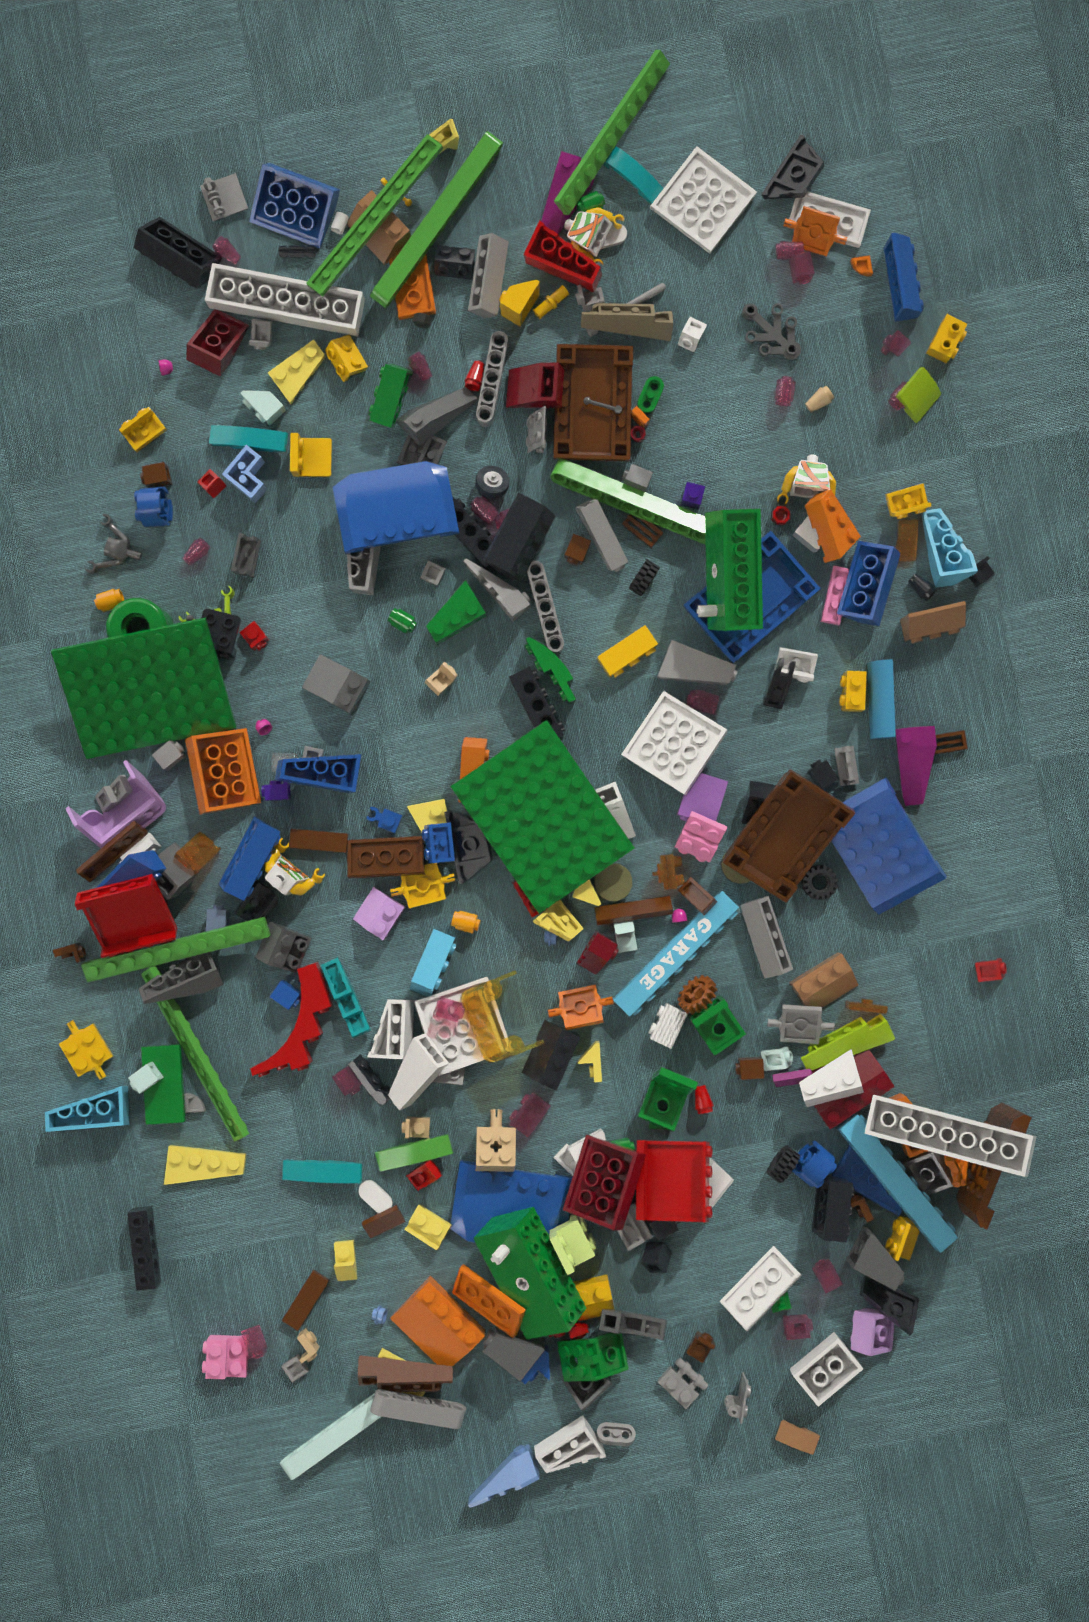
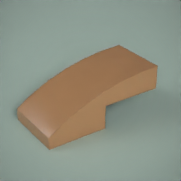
M782 1420L775 1440L814 1455L821 1435Z

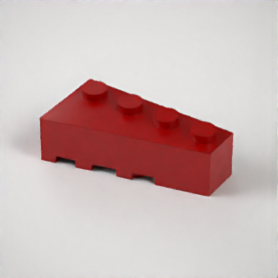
M539 220L523 254L526 264L577 286L581 285L582 288L591 292H595L602 277L601 267L582 252L576 250L573 245L563 240L556 232L550 230Z

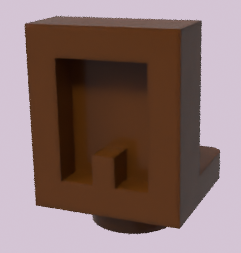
M80 942L53 950L54 957L61 956L62 959L72 957L74 953L76 963L85 961L86 951Z
M854 1194L851 1197L852 1208L855 1207L859 1217H864L866 1222L874 1220L863 1195Z
M697 1331L687 1347L686 1353L703 1363L710 1350H714L716 1347L713 1341L714 1338L706 1332L702 1334Z

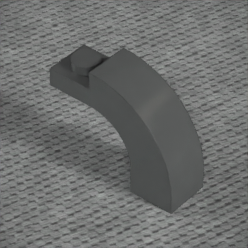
M602 1309L599 1330L617 1334H635L664 1340L667 1320L640 1313Z

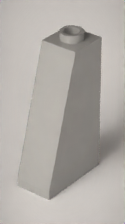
M590 499L575 507L608 570L617 572L625 568L624 564L628 563V560L598 500Z
M672 640L657 678L728 685L730 681L734 682L738 671H735L736 665Z

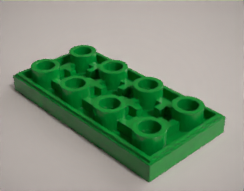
M181 1044L141 1047L142 1067L153 1062L163 1076L161 1080L144 1091L146 1125L185 1122Z

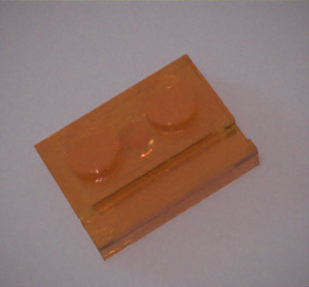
M199 831L176 852L174 857L185 867L192 869L196 875L220 852L221 848L215 846L211 839Z

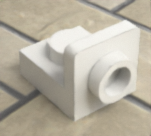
M690 317L681 333L678 345L695 352L707 324Z

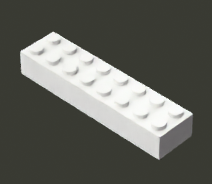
M212 263L205 302L211 309L358 337L365 298L361 291L331 286L326 294L321 297L307 286V281Z
M873 1095L864 1133L1023 1177H1028L1037 1137L878 1095Z

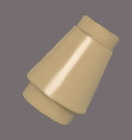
M827 386L820 387L808 402L805 403V406L812 413L832 403L831 400L834 399V395Z

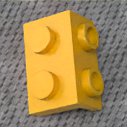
M350 334L331 340L325 349L328 359L331 360L337 375L340 376L343 382L347 381L351 375L366 371L368 368Z
M150 407L141 409L136 417L125 421L119 429L136 452L167 430Z
M924 484L885 494L889 514L891 517H897V519L906 518L908 513L914 511L915 514L926 512V508L931 507V502L927 501Z

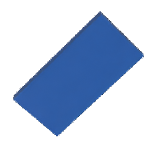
M848 1145L831 1176L847 1179L853 1183L854 1191L895 1215L900 1216L902 1212L901 1207L853 1148Z

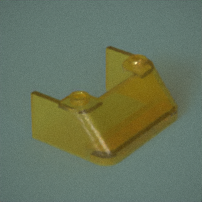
M516 970L468 988L460 996L481 1055L487 1062H497L544 1044L543 1040H536L524 1045L522 1039L515 1035L505 1038L490 1002L499 998L502 993L499 981L517 974Z

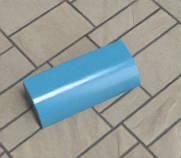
M893 659L872 661L867 664L870 740L891 739L896 737Z

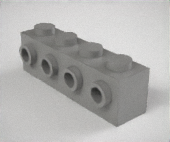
M493 233L479 236L468 311L484 319L498 315L499 298L502 291L509 243Z
M769 896L740 905L764 979L782 975L793 970Z

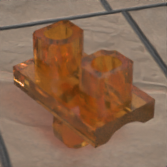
M673 854L661 855V863L657 864V872H652V876H658L659 883L664 885V890L677 889V886L685 884L683 874H675V867H682L681 856H673Z

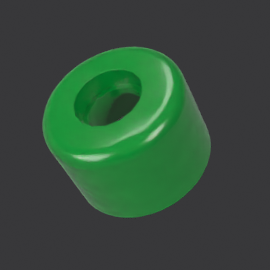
M130 598L120 602L112 609L106 622V634L109 638L130 633V622L135 617L144 618L149 624V629L174 623L169 614L152 601L144 598Z

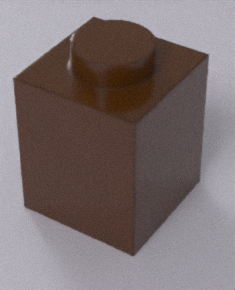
M165 462L141 466L143 472L140 473L141 481L148 488L172 485L169 467Z
M573 533L564 557L567 559V562L575 566L578 564L582 565L591 545V540Z
M738 1058V1063H735L736 1075H739L741 1080L763 1079V1058Z

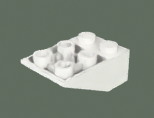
M616 782L596 789L595 791L628 839L635 837V832Z

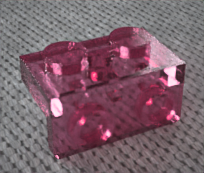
M534 1092L531 1095L526 1094L520 1102L523 1106L519 1111L515 1109L509 1117L511 1120L509 1125L515 1127L527 1137L530 1136L551 1107L549 1103Z

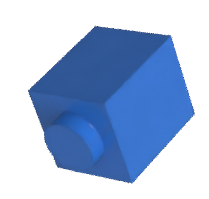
M281 980L270 995V998L290 1010L292 1007L296 1008L301 1002V991L287 981Z

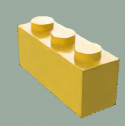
M644 625L599 655L597 660L609 678L612 676L616 678L625 672L623 669L628 665L633 667L640 662L639 658L643 655L648 657L653 654L658 643L646 625Z

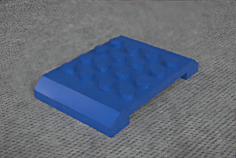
M772 531L761 538L763 629L708 630L707 617H698L697 613L698 605H707V586L683 605L732 664L821 589Z
M886 777L842 802L855 810V814L844 828L841 827L831 840L871 907L878 915L947 878L938 861H935L895 796L896 793Z

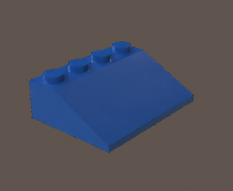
M271 163L262 164L249 222L321 248L336 209L340 189Z

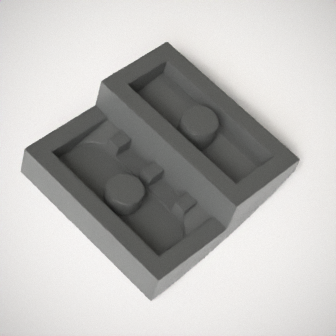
M408 435L396 463L407 465L427 461L438 464L447 441L433 435L419 446Z

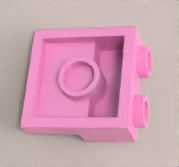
M691 811L675 847L682 854L689 853L694 855L700 862L707 861L710 863L726 832L727 826Z
M210 1335L207 1341L203 1343V1354H206V1361H203L202 1373H206L205 1379L246 1378L249 1336Z

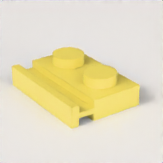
M420 1204L417 1206L404 1230L435 1250H438L452 1224Z

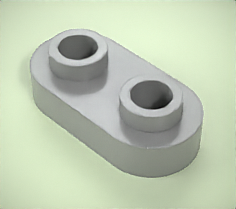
M604 1422L598 1426L596 1436L598 1441L605 1445L630 1446L635 1440L636 1432L629 1424ZM607 1433L609 1437H604L603 1434ZM627 1435L629 1438L624 1439L622 1436Z

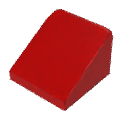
M211 469L197 482L212 498H215L226 487V484Z

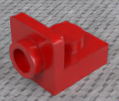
M255 621L239 632L254 651L263 649L267 645L266 642L270 640Z
M1002 958L975 963L978 982L1002 980L1005 974H1007V967L1005 962L1002 963Z

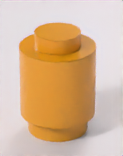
M111 589L96 594L94 602L98 610L101 609L102 612H107L125 599L120 589Z
M455 911L451 926L457 930L473 934L474 931L479 930L481 920L478 919V915L464 911Z

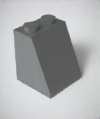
M863 1225L846 1260L854 1270L896 1291L897 1287H900L904 1281V1272L867 1226Z
M497 1326L493 1330L490 1328L487 1331L483 1342V1352L519 1381L523 1379L545 1350V1338L538 1337L526 1340L522 1331H518V1334L512 1338Z

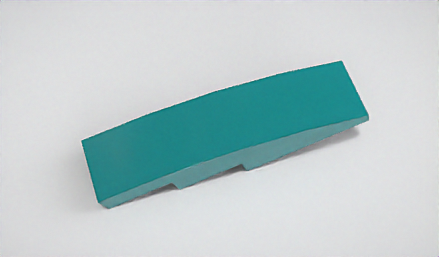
M211 425L209 444L212 446H229L233 449H243L247 445L253 451L286 452L288 433L249 427Z
M337 957L320 965L333 998L337 1002L342 1017L347 1023L351 1036L356 1038L371 1031L364 1011L339 958Z
M286 1159L283 1160L282 1180L320 1183H362V1163L334 1160L301 1161Z

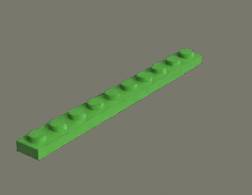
M661 50L654 51L555 198V204L564 215L571 213L669 67L670 63Z
M428 134L424 137L306 282L308 287L321 297L326 294L443 150L442 144Z
M265 917L178 938L168 943L164 942L151 947L136 949L132 952L120 953L112 957L108 956L83 962L81 967L87 982L268 938L271 934Z
M155 965L141 973L147 983L157 975H162V973ZM175 999L158 1001V1006L178 1042L181 1044L234 1142L247 1136L249 1132L245 1122L240 1118L236 1106L230 1100L228 1092L221 1084L217 1072L214 1071L208 1056L202 1050L198 1038L195 1037L191 1030L190 1023L183 1016L181 1007L176 1003Z

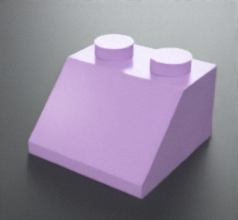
M373 887L353 919L375 936L385 940L406 907Z
M864 1308L855 1310L852 1318L851 1350L868 1356L892 1351L895 1324L877 1309Z

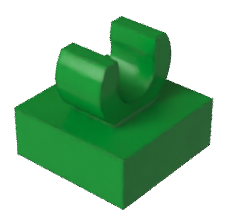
M787 1291L771 1307L773 1313L792 1309Z

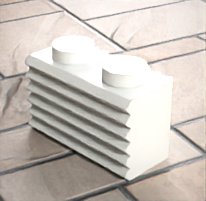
M665 1003L664 1006L661 1005L656 1014L659 1018L656 1024L652 1023L648 1031L651 1034L650 1039L672 1049L688 1014L668 1003Z

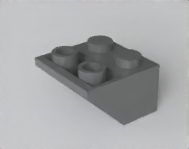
M175 842L158 855L167 869L161 874L162 877L156 883L161 893L167 900L180 896L202 869Z
M270 922L268 928L271 935L262 940L255 958L267 965L297 973L311 937Z

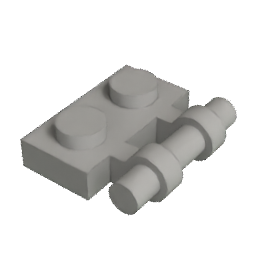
M678 1358L675 1364L679 1369L675 1371L670 1366L657 1381L687 1409L699 1396L695 1388L699 1386L702 1390H705L708 1384L704 1381V1377L700 1373L697 1374L687 1361L684 1362L681 1358ZM684 1374H687L692 1379L689 1383L682 1377Z

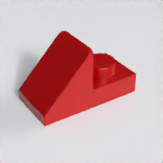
M431 1159L421 1163L408 1173L406 1177L416 1190L419 1191L438 1180L442 1175L440 1174V1169Z

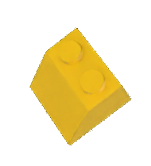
M532 280L512 285L507 291L504 290L499 298L501 316L521 327L540 295V281Z
M608 1275L573 1281L587 1308L577 1321L601 1317L602 1309L615 1310Z

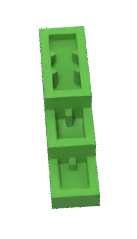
M444 1134L431 1139L427 1138L377 1151L375 1155L380 1171H385L453 1154L449 1135Z

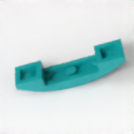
M616 146L603 164L608 169L611 167L638 190V194L650 204L654 202L664 189L641 164Z

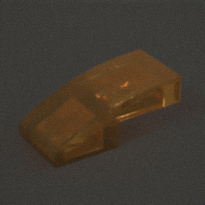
M899 520L898 541L896 542V549L901 553L899 561H916L918 520Z

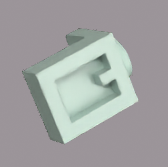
M788 1046L761 1052L764 1071L786 1069L792 1065L793 1055L789 1051Z

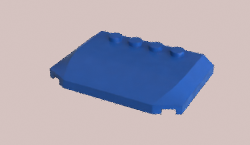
M424 461L348 475L333 486L345 554L364 551L365 548L438 535L444 537L459 534L447 467Z
M460 1160L451 1218L452 1226L450 1229L466 1241L475 1242L473 1239L475 1235L492 1217L534 1207L549 1234V1230L568 1221L569 1212L564 1211L563 1207L573 1177L515 1170L514 1172L476 1171V1162Z

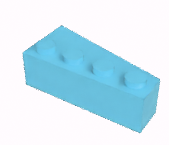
M120 1086L45 1112V1131L130 1125L128 1086Z

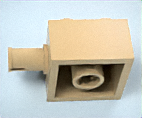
M496 1109L490 1110V1127H477L476 1171L514 1172L516 1128L502 1127L503 1111L498 1109L496 1117ZM495 1146L498 1148V1152H494L493 1148Z

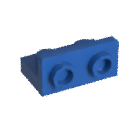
M451 822L425 825L422 830V838L426 842L424 857L428 864L455 861Z

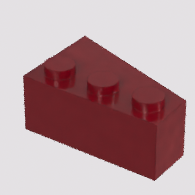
M595 931L579 957L577 964L596 975L609 959L613 960L619 951L617 949L618 944Z

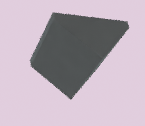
M611 1376L597 1381L564 1382L580 1409L584 1411L612 1385Z

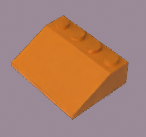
M247 728L195 735L185 739L200 815L261 803Z
M431 1276L390 1317L437 1365L454 1366L485 1337L486 1329Z

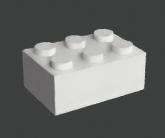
M835 1332L790 1368L793 1377L818 1407L863 1370L859 1361Z

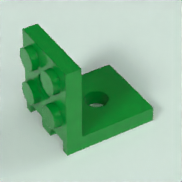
M720 995L712 1001V1004L706 1005V1010L703 1008L700 1013L696 1012L688 1016L714 1056L746 1035L727 1007L729 1005ZM718 1023L724 1025V1031L721 1034L714 1032V1026Z
M661 1067L651 1078L637 1117L674 1132L687 1095L696 1089L698 1082ZM659 1101H664L667 1104L666 1111L658 1109L657 1104Z
M608 1332L589 1339L561 1340L557 1342L564 1382L597 1381L629 1370L622 1333Z

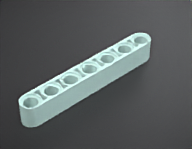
M375 1393L287 1455L280 1462L281 1467L290 1480L297 1478L382 1417L370 1411Z

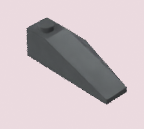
M464 387L410 409L399 417L396 423L420 446L477 402L478 398Z
M208 952L184 958L177 965L172 964L169 967V971L151 979L139 988L143 1003L148 1004L206 993L224 984L212 955Z

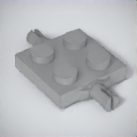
M782 1005L780 1019H768L767 1027H779L780 1042L819 1044L822 1030L834 1031V1023L822 1021V1007Z

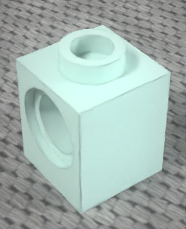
M150 1062L128 1078L131 1081L130 1085L133 1090L138 1091L140 1094L161 1080L163 1076L155 1064Z

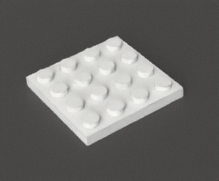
M696 146L651 204L650 209L711 254L756 196L757 191Z
M663 691L621 755L686 796L728 730Z
M488 977L414 1001L424 1034H427L449 1062L438 1076L512 1050Z

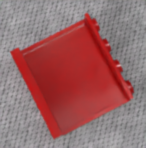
M153 874L77 893L74 905L77 910H83L102 948L101 958L112 957L120 953L132 952L136 949L176 940V923Z
M637 1140V1151L646 1154L636 1186V1220L709 1222V1218H712V1206H709V1198H712L713 1193L712 1186H709V1178H712L713 1174L712 1166H710L713 1149L710 1146V1142Z

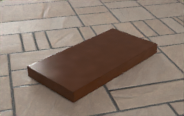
M422 836L347 840L348 879L425 875V846Z

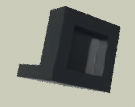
M989 556L976 564L978 572L969 577L975 587L981 585L995 574L987 563L990 559Z
M647 1242L641 1263L650 1273H667L672 1252L664 1242Z

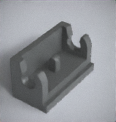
M242 533L238 534L231 568L233 573L254 578L261 540L255 536L248 537Z

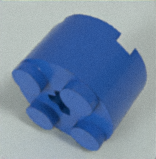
M166 487L143 488L135 491L134 497L137 502L135 518L137 521H141L144 527L170 525L168 521L173 519L172 500L167 499L166 494H169Z
M812 1141L813 1145L806 1144L798 1152L800 1159L792 1172L810 1187L819 1188L824 1183L826 1176L835 1171L837 1164L834 1163L835 1157L818 1142Z

